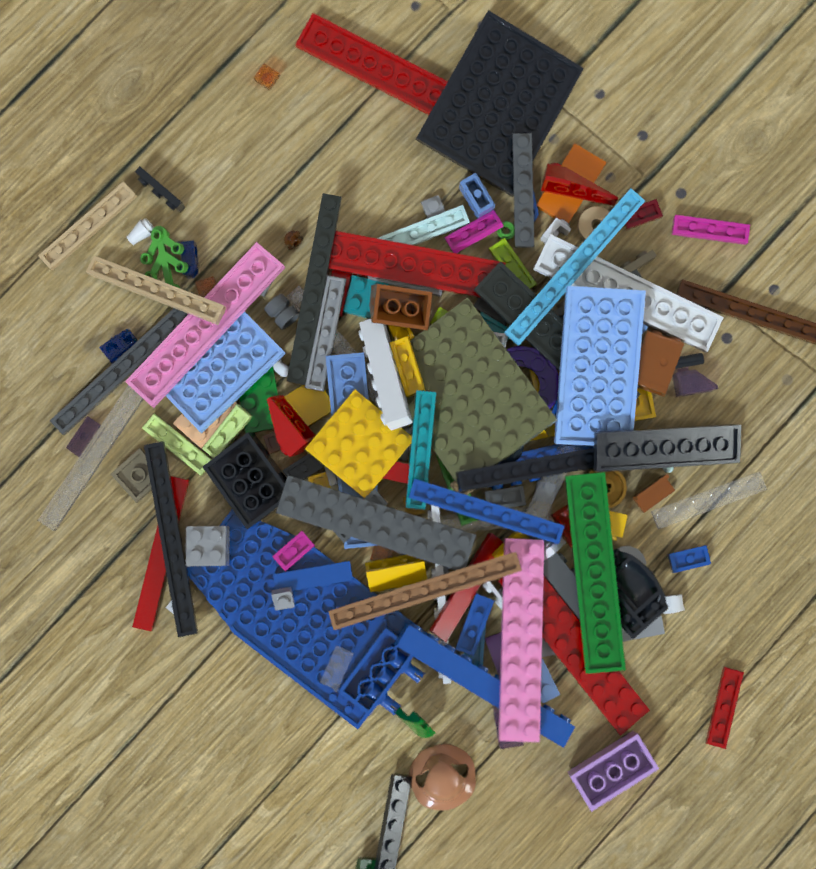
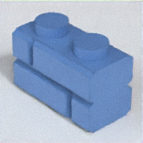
M477 173L460 182L459 189L472 211H474L477 219L495 209V203Z

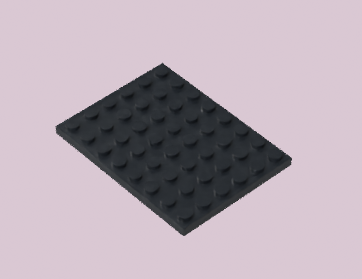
M488 10L415 140L472 174L477 173L479 178L513 197L512 135L532 133L533 162L584 68Z

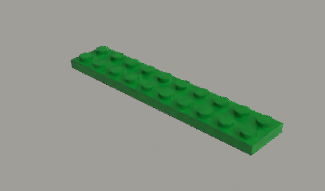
M605 472L565 476L585 673L624 671L626 667Z

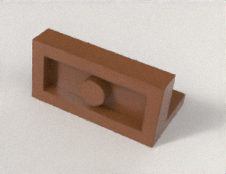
M668 474L662 475L632 497L643 513L675 491L667 480L669 478Z

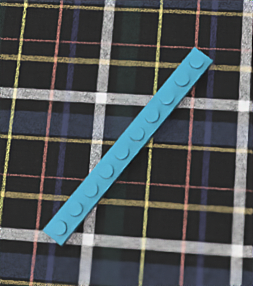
M630 188L504 334L519 346L564 295L566 286H571L645 200Z

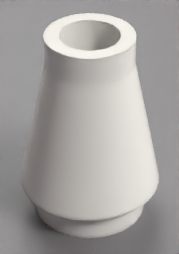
M144 218L139 220L126 237L131 244L135 245L137 242L151 236L154 226Z

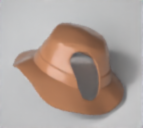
M439 744L424 749L417 755L409 770V776L412 777L411 787L416 799L421 805L429 809H454L466 802L475 790V766L471 757L464 750L451 744ZM451 764H467L468 771L466 777H462ZM429 770L424 788H422L417 783L416 776L422 775Z

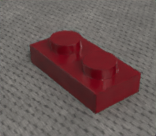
M657 199L643 203L626 222V230L662 218L663 214Z

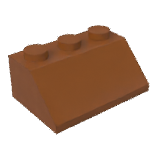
M382 284L371 285L369 302L371 322L428 330L433 292Z

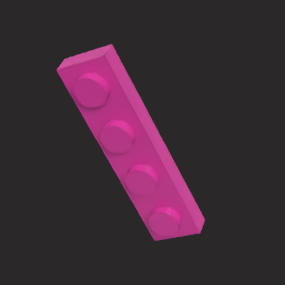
M675 215L673 217L671 235L746 245L749 240L750 225Z

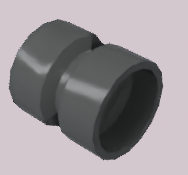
M283 294L277 295L264 308L271 318L275 317V323L281 330L292 325L300 314L294 306H289L290 302Z

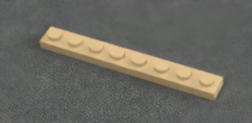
M97 256L93 257L86 270V273L90 276L216 325H219L227 309L222 304Z

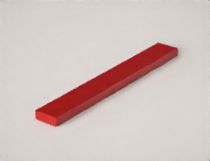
M171 476L178 521L180 522L190 480ZM158 525L132 626L133 628L150 632L153 631L166 578Z

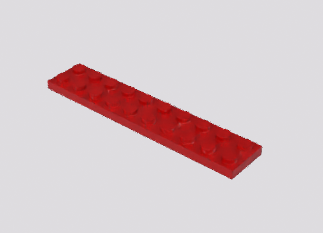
M312 13L295 44L296 48L427 115L431 113L448 82Z
M336 231L329 269L481 298L474 289L500 261Z
M543 576L542 638L615 731L621 736L646 715L650 709L619 671L585 673L580 621ZM503 577L498 580V583L502 586V588Z

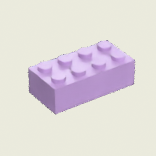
M631 731L567 771L592 812L659 768L639 735L635 731Z

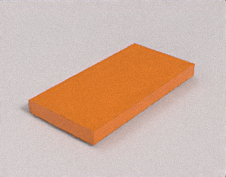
M574 144L561 165L595 183L607 162L579 145ZM544 192L537 203V208L554 219L557 217L559 220L563 219L569 224L583 200Z

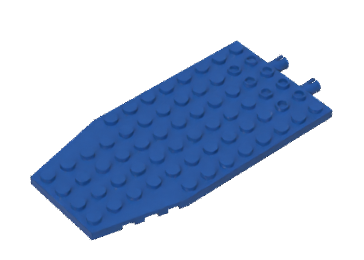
M232 509L219 525L230 527L229 566L187 567L190 579L205 595L208 602L216 609L223 621L227 623L230 630L356 729L361 727L377 705H382L392 715H395L394 712L401 707V704H398L387 695L388 690L401 673H405L416 683L420 681L418 676L422 678L425 674L411 664L413 656L393 645L404 625L408 624L411 626L414 622L401 612L395 611L334 630L328 611L377 596L376 593L370 592V589L354 576L352 581L292 591L295 607L275 610L272 599V590H275L273 574L335 564V562L316 547H313L287 571H284L272 556L290 542L295 535L262 521L247 530ZM422 629L421 633L428 636V633Z

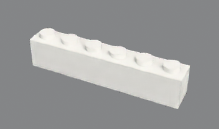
M371 319L359 323L361 330L358 332L361 340L365 343L363 347L366 358H369L370 363H367L370 374H373L374 377L371 382L374 390L378 393L376 401L379 408H382L383 414H380L382 423L387 425L390 430L412 424L413 420L391 350V340L387 325L372 323Z

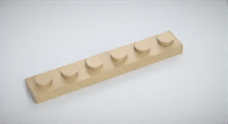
M123 181L38 256L53 271L135 200L137 195Z

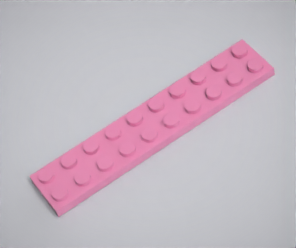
M256 242L204 297L227 308L219 325L188 314L125 382L155 408L285 269V266Z
M505 538L504 555L517 552L522 571L503 577L498 740L540 742L544 540Z

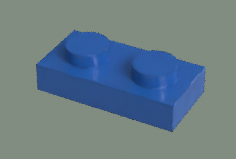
M707 545L667 554L672 573L711 564Z

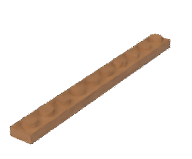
M513 552L328 612L333 629L338 630L521 572L522 568L517 552Z

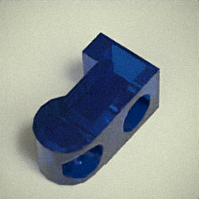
M194 240L177 242L184 246L181 261L188 264V270L182 274L188 279L195 278L199 271L197 244Z
M126 329L99 348L110 363L113 364L138 339L130 329Z

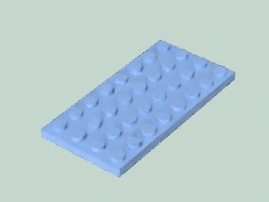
M566 286L555 444L594 446V432L634 430L646 291Z

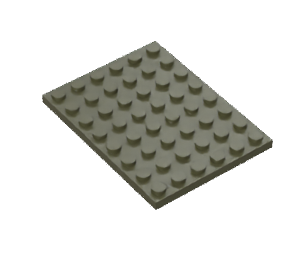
M468 297L430 325L428 330L422 331L410 340L425 390L436 392L431 447L456 483L455 472L498 465L558 421ZM416 395L409 398L406 397L412 419L414 418Z

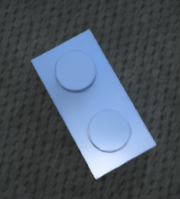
M541 659V702L545 703L559 696L560 693L544 660Z

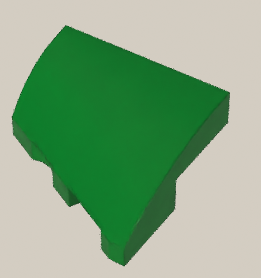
M400 707L394 712L417 736L429 738L436 734L418 713L413 711L408 716Z

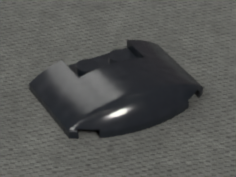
M615 548L613 552L621 627L633 640L669 608L663 588L651 570L635 556Z

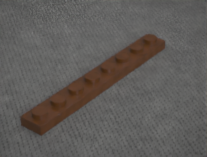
M683 279L680 281L676 295L705 309L816 345L815 322Z

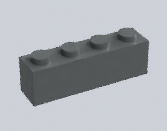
M555 553L544 561L543 576L580 621L575 570L568 568L565 564L568 561L561 553Z

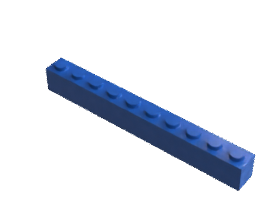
M412 623L411 626L408 624L404 625L393 645L499 709V675L495 674L493 677L488 674L489 669L483 665L478 664V666L472 664L473 659L464 654L461 656L454 653L456 651L455 648L448 644H445V646L439 644V639L430 633L428 636L421 633L422 628ZM546 704L543 707L540 705V734L564 748L575 726L570 724L571 719L562 714L560 716L555 715L553 708Z

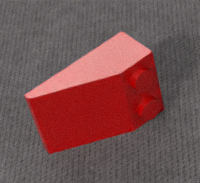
M283 395L269 397L267 402L280 450L289 457L303 453L316 435Z

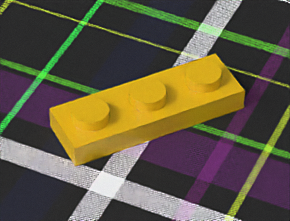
M406 336L390 342L406 397L409 398L416 395V390L426 391L409 337Z

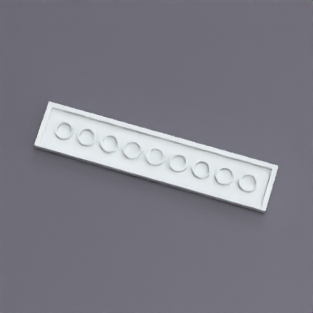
M550 234L533 270L552 279L578 247ZM596 257L571 285L646 291L643 323L665 334L677 337L682 342L705 353L708 352L724 318L599 257Z

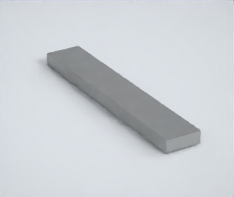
M329 275L326 277L305 384L307 389L325 391L327 381L326 356L332 355L346 284L345 278Z

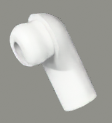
M281 358L273 365V370L280 376L287 377L289 366L282 363Z

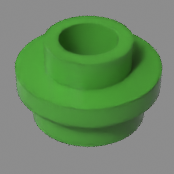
M503 221L504 227L497 230V235L501 239L509 240L514 236V225L509 221ZM507 228L509 233L505 234L502 230Z

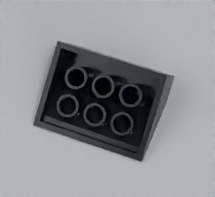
M254 432L246 433L203 466V469L247 530L277 510L287 478Z

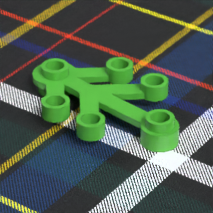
M156 226L151 232L152 243L147 253H143L140 257L141 263L146 265L152 264L153 256L157 249L159 255L151 271H147L145 275L149 277L152 275V278L157 279V275L162 267L165 283L180 288L178 284L173 283L170 264L179 273H185L188 270V264L168 253L166 245L171 247L172 253L178 255L184 252V246L169 238V232L166 228Z

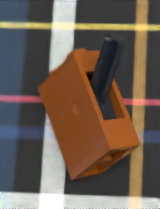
M656 330L647 331L640 351L637 388L665 397L675 369L704 364V356L702 353L680 356L684 346L681 339L670 336V338L662 336V333Z

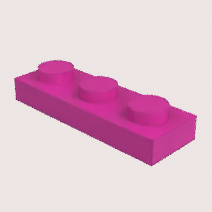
M492 210L446 236L445 240L452 252L458 253L504 226L496 212Z

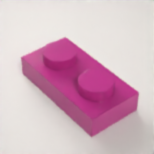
M301 531L272 557L284 571H287L315 545Z

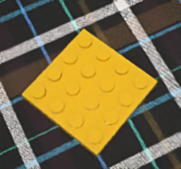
M355 389L305 450L365 498L409 447L412 436L401 427L390 430L387 425L382 423L380 414H383V412Z

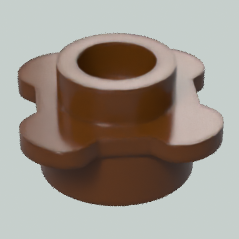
M295 230L289 231L284 237V243L288 245L287 248L289 250L298 247L303 240L300 232Z

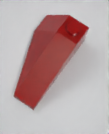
M551 163L546 165L541 191L615 206L618 201V196L572 170L562 167L561 164Z

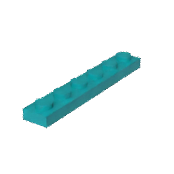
M416 390L406 508H426V503L408 498L414 479L428 483L436 392Z

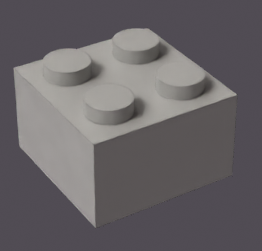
M186 526V566H229L230 527Z

